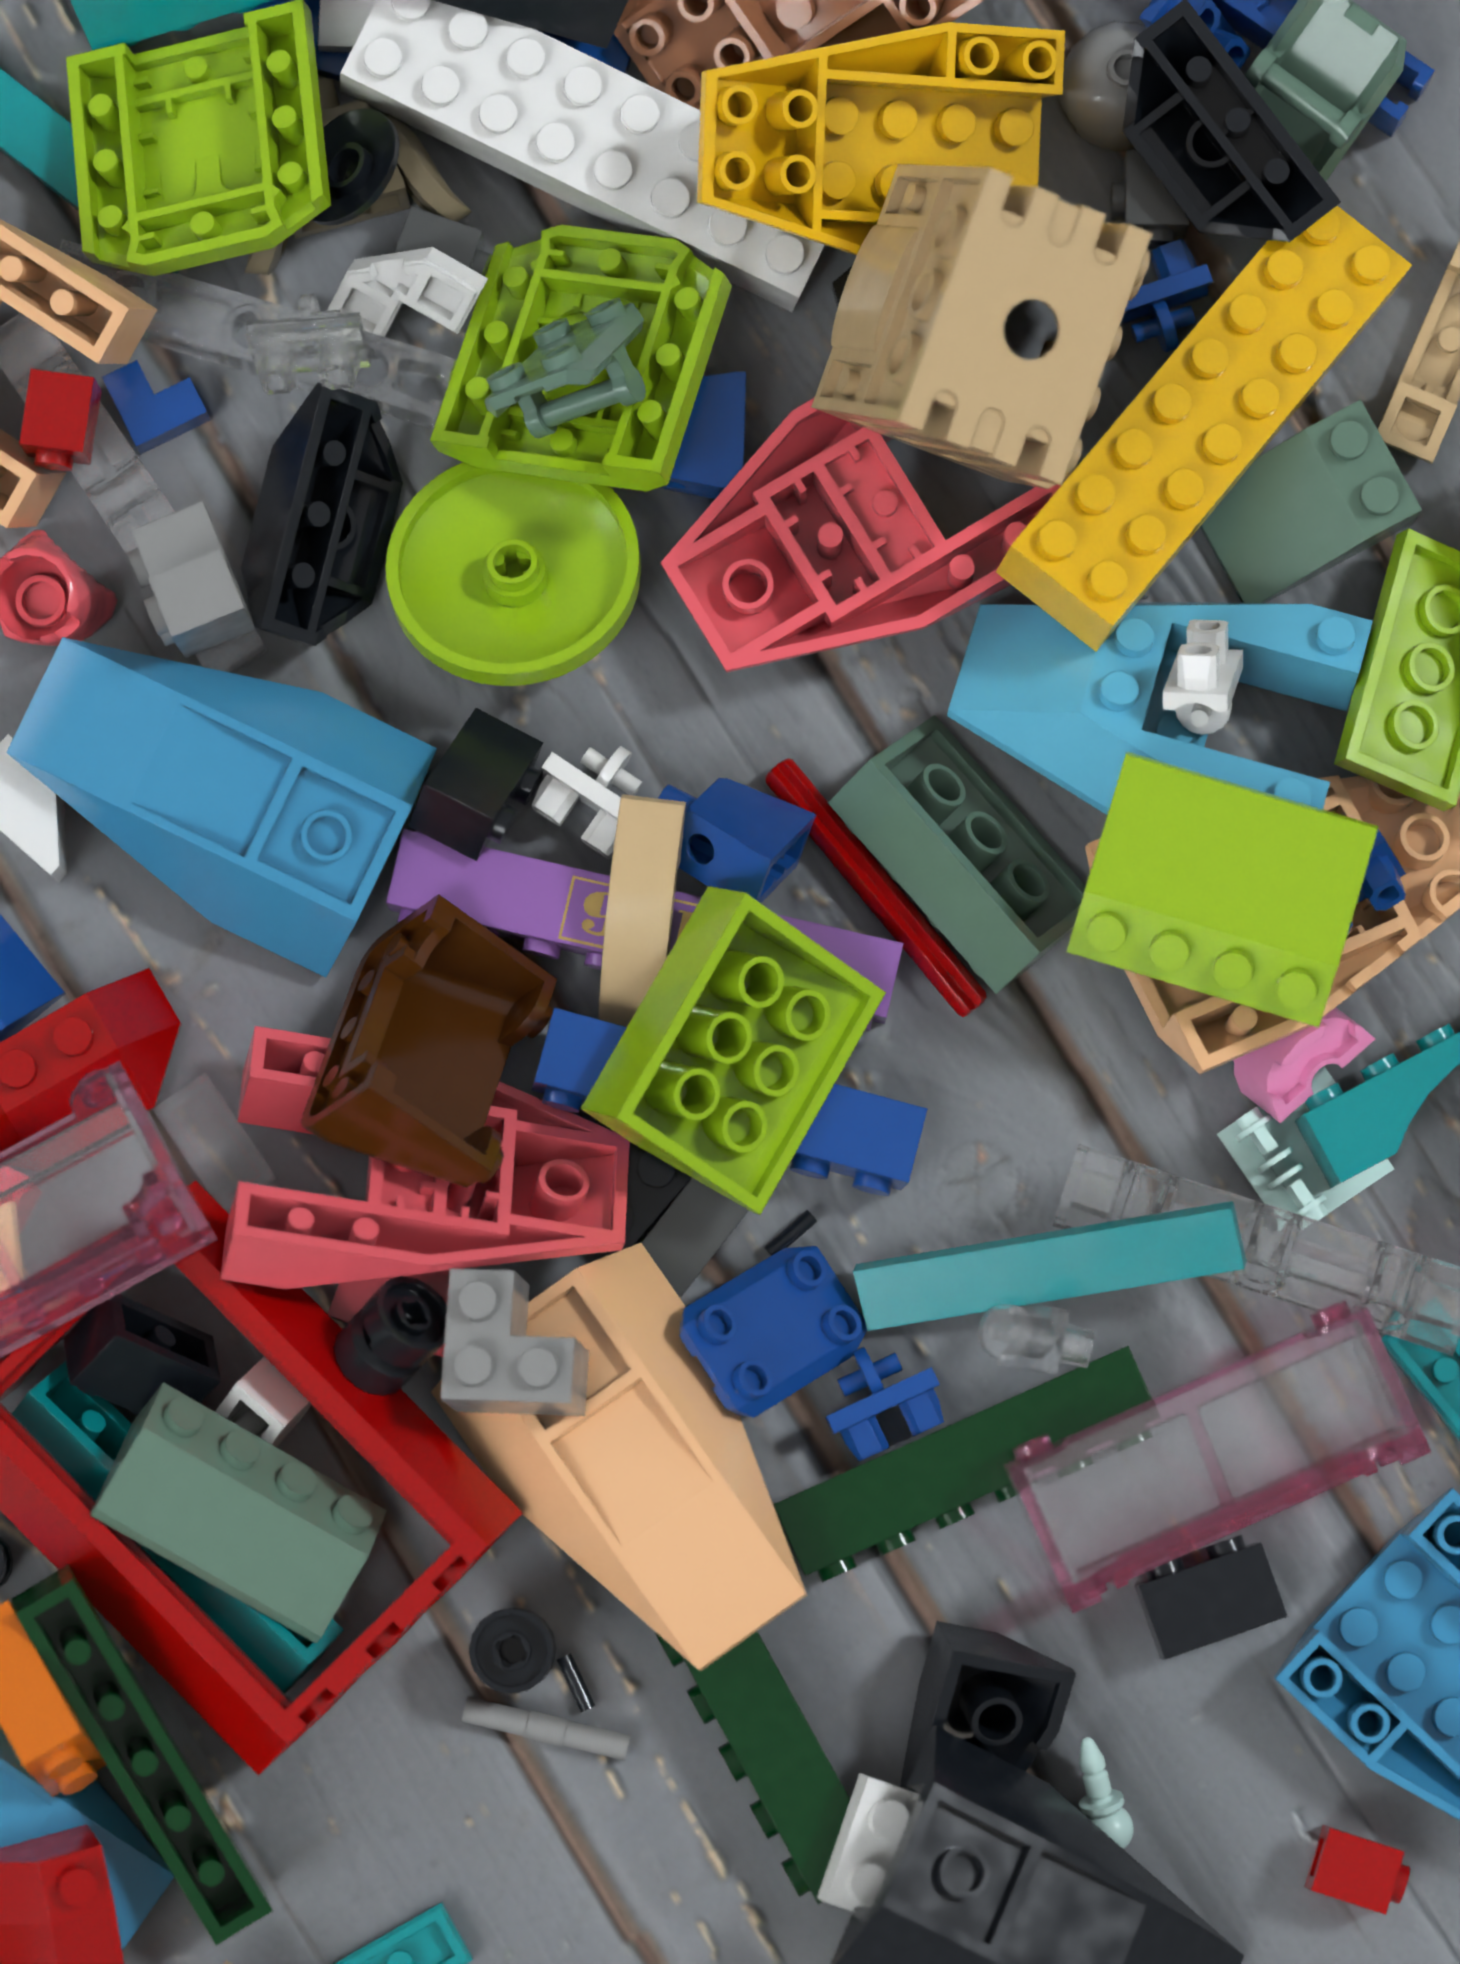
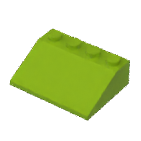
M1127 751L1066 952L1319 1027L1341 959L1378 826Z
M708 886L580 1109L636 1146L749 1211L761 1215L886 992L747 893Z

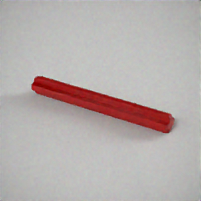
M787 758L773 767L765 778L768 787L778 799L816 814L809 836L895 940L904 943L903 949L954 1011L959 1016L965 1017L982 1005L987 997L986 991L858 837L847 828L844 821L832 809L828 801L794 760Z

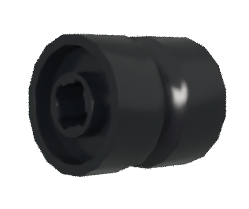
M400 1276L389 1279L337 1334L334 1351L336 1362L343 1375L354 1386L369 1394L386 1396L397 1393L444 1344L447 1314L446 1303L431 1286L416 1278Z
M513 1607L495 1611L479 1623L471 1636L469 1656L472 1669L481 1682L495 1691L513 1694L527 1691L546 1678L554 1665L557 1647L554 1633L542 1617L531 1610Z

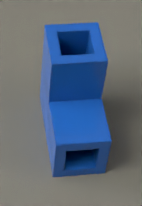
M137 360L102 377L140 455L211 420L190 377L156 394L153 393Z

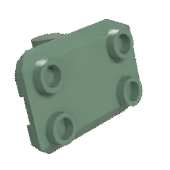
M1298 0L1269 44L1254 60L1245 77L1319 174L1327 181L1401 75L1404 68L1407 41L1352 0Z
M614 298L589 310L585 314L587 319L570 325L567 318H561L539 328L532 334L538 348L522 364L518 362L506 366L486 379L492 391L485 399L486 409L498 418L512 404L518 402L523 412L527 429L535 438L539 439L555 433L557 425L619 402L624 406H630L643 401L646 392L645 384L641 374L633 366L626 351V346L642 331L644 318L633 303L623 306L620 298ZM604 368H606L610 377L608 380L551 401L545 399L541 391L545 389L548 392L566 384L588 385Z

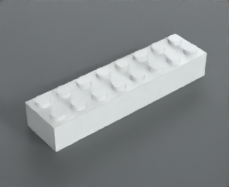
M376 0L340 72L339 91L357 100L366 101L369 106L387 113L628 233L677 239L691 249L694 256L714 270V267L723 272L729 282L790 312H793L825 246L824 244L697 203L700 110L536 29L433 0Z

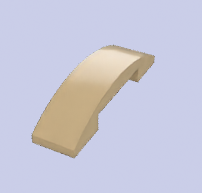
M1460 239L1378 427V431L1387 446L1430 464L1435 459L1460 399Z
M625 794L621 796L604 930L599 1020L628 1027L669 955L677 870L681 861L686 802Z

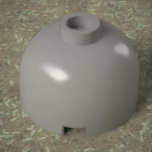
M1113 21L1091 29L1071 48L1064 63L1063 95H1059V102L1063 113L1066 112L1068 120L1076 127L1075 131L1084 141L1107 151L1136 150L1123 134L1122 129L1134 38L1147 29L1145 25L1138 22Z

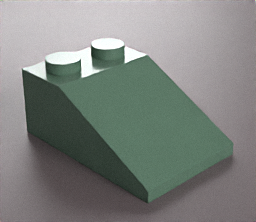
M1360 399L1305 428L1258 457L1200 528L1242 603H1266L1413 525L1422 508Z

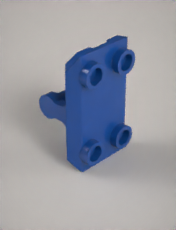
M817 1246L784 1248L685 1307L680 1322L679 1336L691 1356L698 1358L715 1385L712 1389L725 1409L737 1415L755 1418L853 1356L852 1352L858 1349L867 1332L863 1316Z

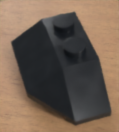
M1188 0L1181 1L1134 38L1122 132L1199 233L1291 242L1341 203Z
M319 382L314 386L273 444L241 565L255 628L307 646H316L327 638L328 634L340 628L373 604L403 485L390 441L380 422L382 415L376 401L333 385Z

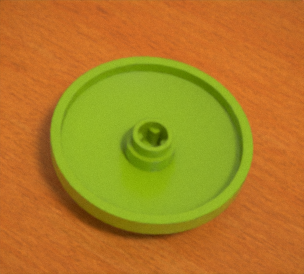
M464 462L449 468L435 477L412 498L396 522L390 537L385 565L388 593L396 619L412 645L429 661L448 673L465 680L494 686H520L548 681L565 675L593 659L613 641L625 625L636 602L641 581V555L635 526L623 501L610 486L477 468Z

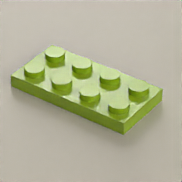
M1408 528L1397 534L1334 765L1441 811L1455 807L1460 793V551Z

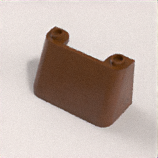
M438 894L383 933L361 959L303 1112L302 1127L322 1141L463 1187H469L476 1182L481 1184L487 1182L497 1172L504 1157V1152L500 1150L502 1143L501 1134L492 1127L484 1125L511 1046L526 1036L529 1038L536 1037L549 1022L553 1012V1008L549 1003L557 978Z

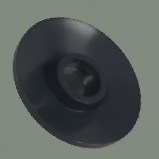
M367 108L351 110L336 117L323 127L331 206L313 218V222L330 226L350 221L367 210L380 197L389 184L398 162L399 136L394 124L379 111Z

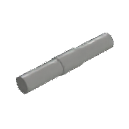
M467 1697L462 1716V1722L624 1761L631 1735L473 1697Z

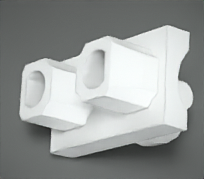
M1196 619L1189 621L1187 626V644L1180 645L1163 690V710H1175L1179 722L1192 733L1201 735L1213 734L1222 729L1230 718L1232 699L1243 670V650L1228 649L1227 621Z
M620 746L608 759L590 747L580 763L598 774L596 780L551 752L541 767L545 778L540 784L533 800V810L560 827L577 801H581L597 812V815L582 835L581 841L609 860L613 856L621 799L610 789L614 785L626 794L634 796L643 783L624 770L631 758L632 752Z

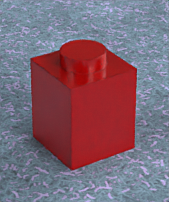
M30 369L19 444L28 457L35 458V466L48 470L68 472L72 471L73 463L91 465L102 393L94 377Z
M1323 1825L1304 1887L1310 1891L1386 1915L1389 1903L1399 1904L1403 1898L1409 1879L1410 1866L1402 1864L1405 1852L1398 1848Z

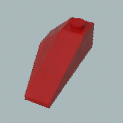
M87 1824L0 1848V1964H124L115 1904L102 1844Z

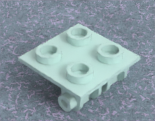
M1325 1066L1318 1070L1312 1080V1091L1314 1094L1336 1083ZM1305 1102L1281 1123L1257 1106L1217 1133V1136L1288 1240L1394 1170L1392 1164L1386 1159L1341 1184L1330 1188L1294 1122L1300 1116L1309 1112Z

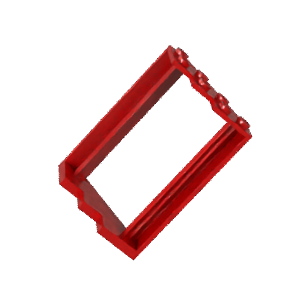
M195 1180L176 1196L168 1189L158 1195L140 1214V1218L144 1223L137 1225L127 1233L113 1248V1254L108 1259L102 1254L94 1258L74 1279V1282L79 1286L76 1290L72 1289L50 1309L46 1315L47 1318L41 1324L36 1319L29 1322V1333L9 1342L7 1346L13 1352L11 1354L7 1353L0 1358V1401L20 1386L44 1354L63 1340L108 1290L146 1262L156 1249L159 1248L432 1526L450 1547L292 1702L136 1541L90 1516L96 1500L1 1402L0 1511L58 1570L69 1565L92 1605L259 1776L325 1715L354 1683L411 1629L427 1610L458 1583L523 1512L402 1389L397 1393L386 1396L369 1394L354 1386L343 1375L336 1362L334 1351L337 1334L342 1328L302 1288L280 1289L221 1279L225 1232L229 1213Z

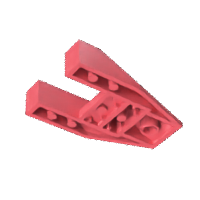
M812 398L788 414L664 557L660 565L724 670L728 673L922 630L1010 586L1011 584L997 574L996 570L1012 543L1061 485L1057 484L1049 489L1034 487L945 540L886 444L892 438L811 407L814 400Z
M255 1026L242 1073L237 1122L312 1134L302 1127L301 1120L331 1038ZM499 1081L484 1126H490L501 1134L502 1143L500 1150L504 1152V1157L497 1172L487 1182L483 1184L476 1182L469 1187H463L369 1156L365 1201L238 1181L226 1225L221 1279L280 1289H293L622 1250L625 1244L630 1141L612 1130L569 1111L545 1105L541 1099Z

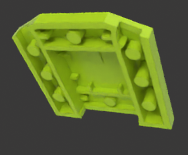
M295 0L243 13L244 25L246 27L133 54L125 43L66 57L82 252L92 263L149 276H158L272 249L331 206L312 15L310 8L304 0Z
M558 225L542 230L541 239L514 248L509 241L495 245L485 275L488 280L476 301L430 438L431 443L438 452L477 468L645 492L668 485L732 288L725 274L716 267H714V270L695 257L691 249L674 238ZM614 298H620L623 306L633 303L644 318L642 331L626 346L628 356L633 366L641 374L645 384L646 392L643 401L630 406H624L619 402L559 424L555 433L539 439L535 438L527 429L523 412L518 402L512 404L498 418L486 409L485 399L492 393L486 379L506 366L518 362L522 364L538 348L532 334L539 328L561 318H567L570 325L587 319L585 314L589 310ZM604 368L588 385L566 384L548 392L545 389L541 391L545 399L551 401L608 380L610 377L606 368Z

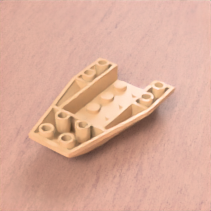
M638 1243L577 1267L528 1302L526 1336L576 1338L589 1351L585 1416L456 1412L440 1399L442 1379L431 1393L487 1476L523 1512L522 1515L699 1671H702L806 1597L807 1592L741 1416L725 1409L712 1389L715 1385L698 1358L691 1356L680 1339V1322L686 1306L644 1245Z

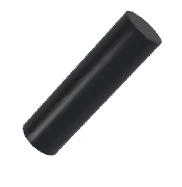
M806 1210L770 1241L764 1249L772 1256L778 1251L788 1248L818 1221Z
M570 1653L557 1659L580 1712L582 1713L594 1707L593 1699L572 1654Z

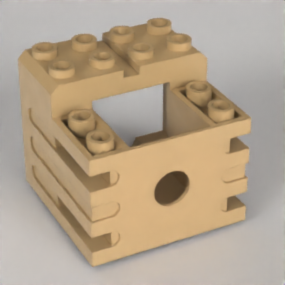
M898 164L877 224L870 229L865 237L847 278L834 320L831 336L833 347L811 407L1002 481L1049 489L1057 484L1062 485L1077 466L1082 451V440L1079 436L1083 425L1093 417L1099 405L1101 390L1098 383L1105 363L1110 361L1119 349L1123 335L1120 322L1128 301L1132 300L1140 290L1148 269L1150 253L1147 247L1152 233L1130 224L1103 223L1106 214L1084 205H1071L1059 200V195L1037 186L1011 185L1013 176L990 167ZM1029 299L1045 303L1052 310L1057 321L1055 342L1045 341L1041 354L1036 359H1023L1015 355L1008 347L1004 337V323L1008 313L1015 305Z

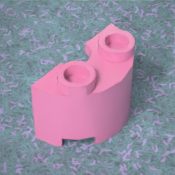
M1334 1008L1321 1019L1319 1027L1310 1026L1232 1060L1234 1062V1076L1241 1093L1281 1123L1314 1094L1312 1091V1080L1320 1068L1328 1064H1336L1343 1069L1368 1047L1375 1038L1338 1008Z

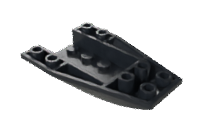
M932 1726L906 1785L919 1792L920 1796L873 1906L854 1908L831 1961V1964H1241L1244 1955L1049 1783L938 1726Z

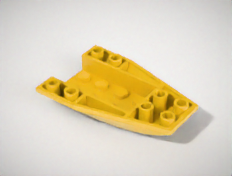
M946 22L702 71L697 203L857 255L868 232L877 224L898 164L990 167L1013 176L1011 185L1038 187L1042 98L1063 95L1065 30Z

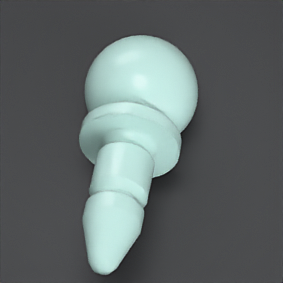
M1085 1737L1081 1741L1079 1766L1081 1772L1084 1773L1082 1778L1086 1795L1079 1801L1080 1811L1120 1847L1125 1849L1133 1836V1821L1129 1813L1122 1807L1124 1804L1123 1793L1111 1788L1108 1771L1104 1769L1106 1763L1103 1754L1091 1737Z

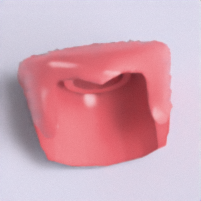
M37 529L20 539L0 559V626L5 637L28 644L58 646L62 637L83 641L92 636L112 618L118 601L115 593L96 581L76 561H73L67 553L62 551L61 547L49 538L45 530Z

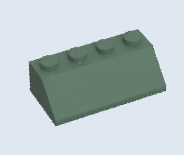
M935 715L871 758L828 802L844 821L847 828L862 841L884 866L888 875L906 891L927 915L930 923L943 933L969 963L973 972L982 978L995 994L999 993L1027 971L1073 931L1086 885Z
M163 1382L131 1424L90 1516L308 1640L317 1643L368 1559L387 1510Z

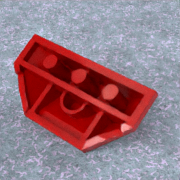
M150 968L87 992L0 1042V1162L44 1173L155 1109L182 1023Z

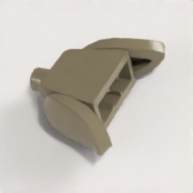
M328 78L318 79L323 127L348 111L362 108L370 109L366 101L361 100L340 105L334 81ZM382 113L396 127L400 144L399 157L394 174L383 193L367 210L350 221L329 226L317 224L311 220L297 230L294 235L298 239L410 209L407 192L422 210L456 222L469 215L472 211L450 190L431 156L411 129L393 116ZM288 238L272 249L249 254L244 273L270 275L284 255Z

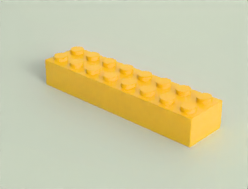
M1336 206L1291 242L1268 240L1012 543L996 573L1097 652L1388 301L1412 267V264L1339 206Z

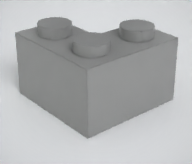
M203 501L131 530L138 548L127 552L141 588L151 585L154 596L144 599V603L158 636H161L165 647L176 643L184 657L187 658L256 630L213 521Z
M450 1269L440 1399L456 1412L585 1416L589 1351L576 1338L526 1336L530 1285L514 1270Z

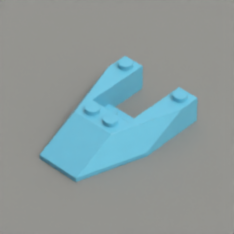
M1137 603L1098 651L1095 652L1036 604H980L947 716L1108 815L1127 751L1323 809L1330 785L1329 781L1206 748L1205 743L1208 734L1192 733L1179 722L1175 710H1163V690L1180 645L1187 644V626L1189 621L1195 619L1222 620L1228 622V649L1243 650V670L1238 682L1347 711L1360 672L1373 621L1314 604Z

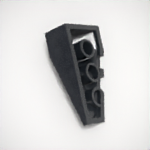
M937 1621L919 1681L900 1787L917 1792L906 1785L932 1726H938L1027 1771L1040 1750L1047 1751L1059 1733L1076 1676L1075 1671L997 1632Z

